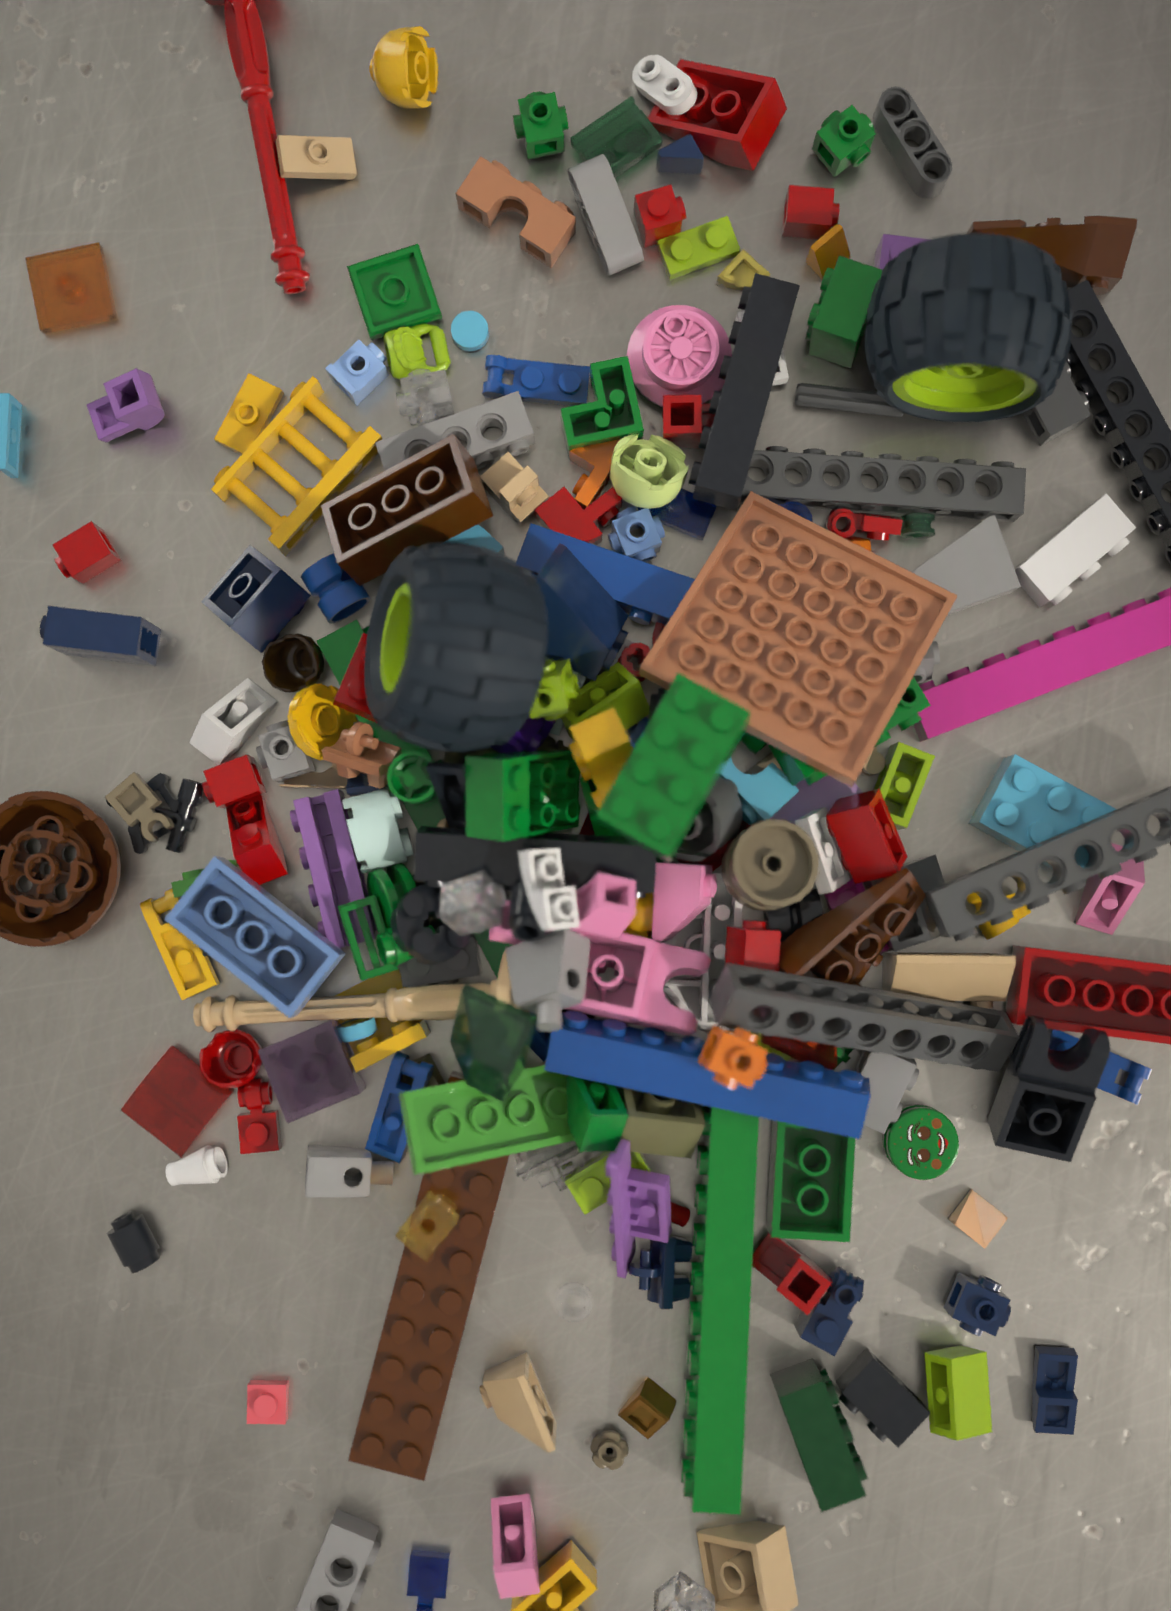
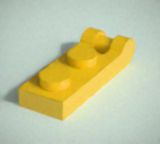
M173 888L165 891V896L156 900L149 898L141 902L140 908L181 1000H185L220 984L208 956H203L202 949L170 923H163L161 914L172 910L181 899V897L174 898Z

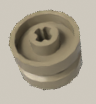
M767 819L744 829L728 843L722 856L721 875L727 891L739 904L752 910L772 911L800 901L813 888L819 874V855L813 840L801 827L786 820ZM766 863H767V864H771V863H772V865H773V871H770V870L767 868Z

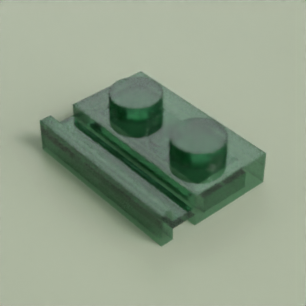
M632 96L570 137L571 146L577 150L583 162L604 154L615 178L662 147L663 143L662 137L642 109L640 110L637 107Z

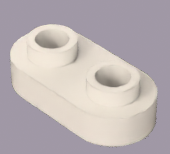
M649 55L636 64L632 77L637 89L644 97L670 115H680L690 110L695 104L697 91L691 78L664 57Z

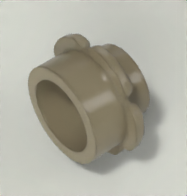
M615 1431L600 1433L592 1440L590 1450L593 1452L592 1460L601 1469L608 1467L610 1470L620 1468L624 1464V1457H627L629 1452L626 1440L622 1439L620 1434ZM612 1448L613 1452L611 1454H607L606 1449Z

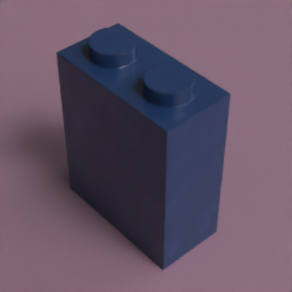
M48 606L47 616L44 615L41 619L40 636L43 639V645L65 655L156 666L161 629L142 617Z

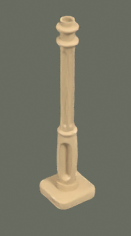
M506 951L502 955L498 979L492 980L491 984H441L406 987L399 990L390 988L387 993L312 997L300 1013L292 1018H288L267 1000L239 1001L234 995L228 996L225 1002H216L211 996L205 997L202 1003H197L194 1006L193 1010L195 1025L197 1027L202 1026L209 1033L213 1032L217 1026H226L228 1030L235 1031L240 1025L384 1017H387L391 1022H396L398 1020H451L492 1015L493 1019H500L504 1041L510 1049L523 1048L530 1015L529 1011L517 1007L513 1002Z

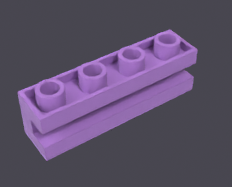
M336 789L324 792L320 796L293 800L295 810L290 811V817L294 831L296 833L301 832L304 847L299 848V854L303 868L305 870L310 869L313 884L308 885V890L313 907L319 906L322 921L317 923L318 932L337 947L342 948L350 945L338 906L369 896L365 877L361 872V862L357 860L347 824L349 815L348 809L344 810L343 807L344 792ZM367 905L363 908L374 940L379 933L371 906ZM356 910L348 911L357 942H365Z

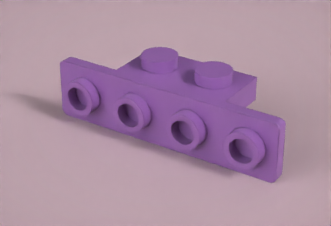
M621 1139L616 1152H610L608 1155L605 1173L606 1176L611 1177L607 1199L608 1205L613 1206L609 1230L611 1234L615 1235L611 1259L616 1261L617 1277L626 1278L629 1264L632 1263L636 1253L635 1237L668 1243L672 1233L669 1175L631 1168L630 1141Z

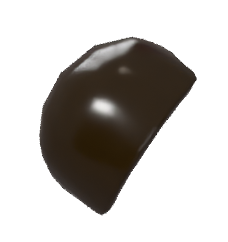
M299 633L286 634L282 638L270 642L265 648L262 659L265 678L273 688L283 692H297L315 684L321 679L325 664L322 651L311 637Z

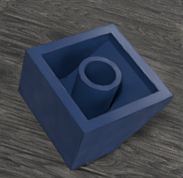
M249 545L201 602L262 653L270 642L277 640L280 631L291 618L302 611L305 602L311 595L280 567Z

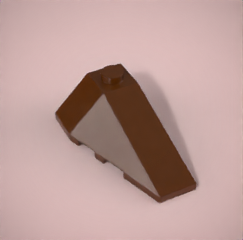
M1084 216V224L1063 225L1061 224V218H1047V222L1026 227L1027 223L1020 219L978 221L972 223L966 234L978 233L1009 236L1035 245L1054 258V263L1061 269V281H1066L1067 287L1072 288L1088 280L1095 294L1102 295L1110 292L1122 279L1137 227V219Z

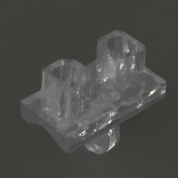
M575 1141L552 1145V1147L540 1153L538 1149L515 1153L514 1156L517 1164L513 1168L517 1177H521L524 1182L549 1170L550 1172L537 1178L541 1188L555 1182L561 1192L568 1188L564 1177L577 1170L572 1161L560 1167L558 1165L583 1152H579Z

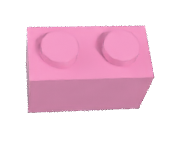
M530 1493L491 1498L493 1565L500 1599L540 1594L536 1526Z

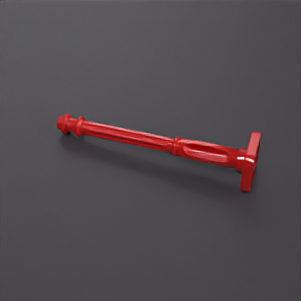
M204 0L212 6L224 5L228 46L234 71L241 88V99L247 103L275 248L270 255V259L278 264L279 274L275 277V283L283 287L285 294L301 293L306 290L305 283L309 281L310 274L302 269L301 260L305 257V250L298 246L286 180L281 178L275 143L277 133L270 102L273 98V90L270 87V66L261 18L254 0Z

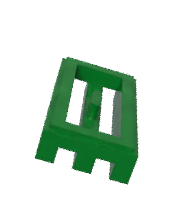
M376 894L338 906L360 981L398 970V966L395 967L393 964L381 966L363 907L370 905L379 934L384 933L386 927ZM354 909L356 910L373 965V969L366 971L348 911Z

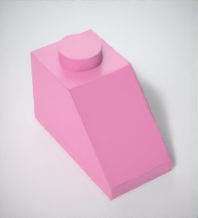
M1111 843L1116 851H1120L1123 846ZM1130 859L1120 864L1122 870L1116 874L1099 879L1098 874L1087 878L1076 916V924L1113 935L1145 884L1144 861L1135 863L1134 859Z
M656 863L652 939L655 942L660 943L674 938L711 904V897L715 896L717 890L716 874L712 873L711 864Z

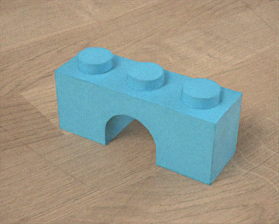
M730 757L720 774L721 778L729 779L737 786L743 812L742 820L749 825L770 819L799 791L795 785L792 786L788 778L773 762L760 773L745 774L734 766Z

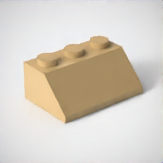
M885 952L882 954L884 956L882 960V990L953 1003L955 1001H970V1006L993 1008V1001H1006L1016 964V956L998 953Z

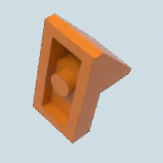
M620 439L575 448L569 451L570 461L590 473L589 476L583 473L572 491L576 495L574 499L583 510L598 499L609 482L613 450Z

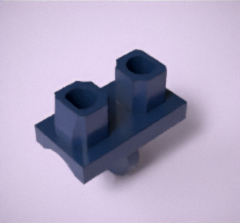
M670 1235L668 1243L650 1240V1249H641L640 1262L629 1264L628 1273L639 1277V1289L648 1290L647 1300L659 1304L660 1309H673V1302L690 1298L689 1278L685 1275H675V1262H690L692 1259V1242Z

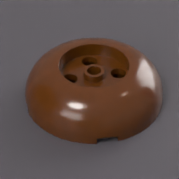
M33 791L10 797L9 800L0 804V937L20 945L44 947L62 944L85 934L106 914L118 890L121 861L114 835L96 811L71 796L49 791ZM32 838H36L40 841L41 849L38 853L32 855L27 851L26 845ZM74 846L77 854L76 858L70 863L65 860L64 851L67 847ZM47 863L51 865L50 874H45L44 867ZM22 876H26L32 882V887L27 892H23L18 883ZM62 883L66 884L65 888L68 893L65 900L58 899L55 894L56 887Z

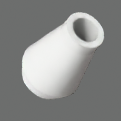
M210 1145L176 1162L168 1163L166 1166V1177L171 1186L217 1183L219 1178H223L227 1174V1160L223 1150L220 1147L213 1148Z

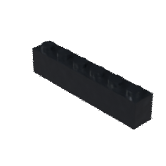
M755 273L752 287L744 286L738 309L745 312L742 322L734 320L728 342L735 345L732 357L724 355L718 377L725 380L722 392L714 390L708 412L714 414L715 418L712 427L704 425L698 448L705 450L702 463L694 461L688 484L695 485L692 499L736 511L738 509L800 285Z
M420 826L415 838L414 880H424V884L429 887H446L448 882L464 883V887L468 889H486L488 884L503 885L504 890L512 891L514 885L523 881L518 852L560 848L565 887L575 886V889H579L588 883L597 872L636 880V898H644L646 893H654L656 855L621 836L544 833L508 841H496L466 837V828Z

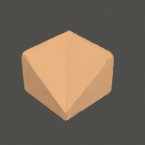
M970 1189L948 1218L949 1221L984 1249L1008 1219L1007 1216L972 1189Z

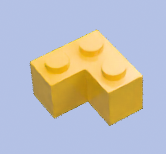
M614 707L569 727L575 740L568 744L584 781L592 779L597 788L596 791L591 793V796L598 810L633 751L631 741Z
M571 1540L538 1569L540 1594L512 1597L511 1611H580L577 1607L597 1590V1569Z

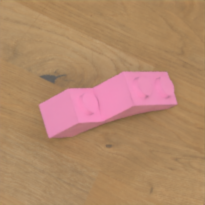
M597 872L588 883L575 890L580 927L568 929L578 934L582 931L619 939L636 915V880ZM495 898L490 912L489 940L513 945L524 942L512 935L511 928L508 925L511 900ZM555 930L545 931L544 934L549 933V932H552V931H555Z

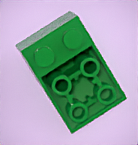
M571 750L500 752L466 756V837L508 841L579 827L580 770Z

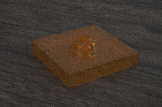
M99 242L25 257L39 329L43 334L117 319L103 247Z

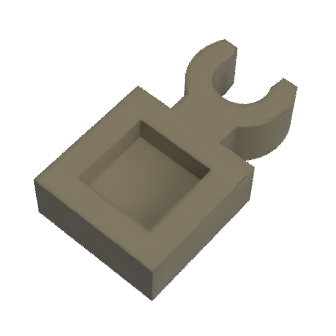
M136 772L129 775L105 796L106 800L128 826L134 827L139 822L141 823L142 835L148 841L156 843L159 840L153 833L155 823L161 822L166 829L171 830L174 828L173 821L168 816L157 813L154 810L162 801Z

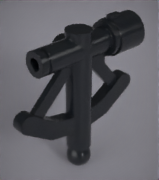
M159 773L148 781L147 784L154 792L157 790L160 792L171 810L160 806L154 810L157 813L168 816L173 821L174 828L170 830L162 827L153 833L158 839L170 833L166 849L181 853V847L183 846L187 831L191 832L195 826L196 818L192 817L194 807L198 806L199 803L202 804L204 790L202 783L183 778L177 796L178 799L176 800L165 786L168 782L167 775ZM139 822L134 827L128 826L134 852L137 854L145 853L147 850L146 845L151 843V841H148L142 835L141 823Z

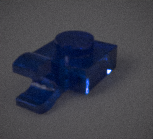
M411 1550L407 1596L418 1597L416 1611H434V1598H446L450 1553Z

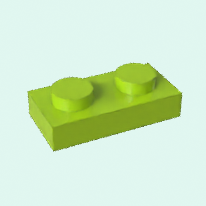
M728 216L657 240V248L669 280L734 258L741 251Z

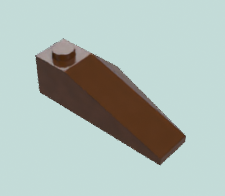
M907 868L902 869L794 931L780 944L779 971L862 986L860 982L872 965L878 967L884 956L880 953L892 936L901 934L925 899L926 894L910 870Z

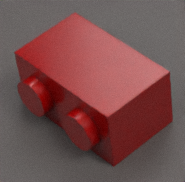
M880 789L837 799L826 815L827 829L829 834L836 838L841 850L842 864L846 871H850L854 883L858 884L889 877L899 872L908 856Z

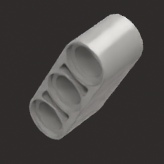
M598 155L568 168L567 173L571 187L607 275L610 276L642 262L644 257L639 240L605 155Z

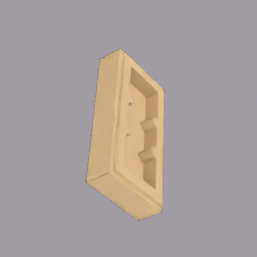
M277 136L275 143L281 178L354 180L357 175L351 138Z

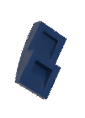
M1035 1346L1032 1388V1417L1035 1433L1074 1435L1078 1399L1074 1393L1078 1355L1074 1348Z

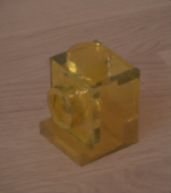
M428 1191L399 1227L395 1237L424 1261H427L457 1223L459 1215L454 1212L457 1209L456 1205L442 1193H438L435 1196ZM427 1218L434 1220L436 1229L427 1231L422 1226V1221Z

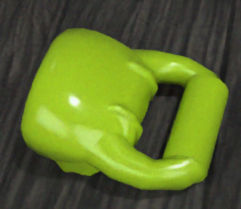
M423 323L412 327H399L384 335L388 367L392 377L395 379L405 380L416 375L422 377L438 376L445 372L451 364L444 330L436 325ZM426 333L430 335L436 362L435 367L428 366L424 357L423 343L420 336Z

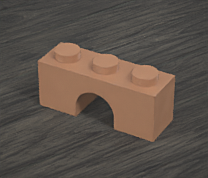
M480 156L456 192L458 209L488 228L504 212L514 211L522 214L527 219V223L519 233L520 249L550 268L553 267L576 232V217L573 216V211L567 205L560 201L553 203L542 196V192L537 186L526 180L523 183L511 176L510 171L498 161L493 160L489 162Z

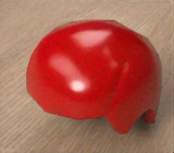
M239 1029L216 1033L211 1042L205 1048H202L199 1053L200 1071L211 1084L221 1088H239L248 1084L259 1072L263 1062L261 1045L253 1035Z

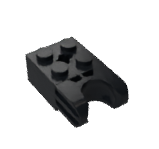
M1030 1015L1026 1017L1019 1034L1020 1038L1014 1047L988 1117L990 1130L995 1146L1071 1162L1095 1103V1091L1110 1055L1109 1038L1106 1031L1086 1029L1079 1041L1071 1048L1063 1051L1049 1049L1051 1035L1045 1024V1019Z

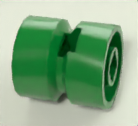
M410 751L400 754L392 761L388 768L387 781L389 789L397 798L409 804L424 805L430 803L437 798L426 766L429 762L435 761L421 752Z

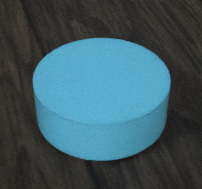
M461 312L454 318L451 324L452 339L461 350L467 352L477 351L488 341L489 329L487 321L478 312Z

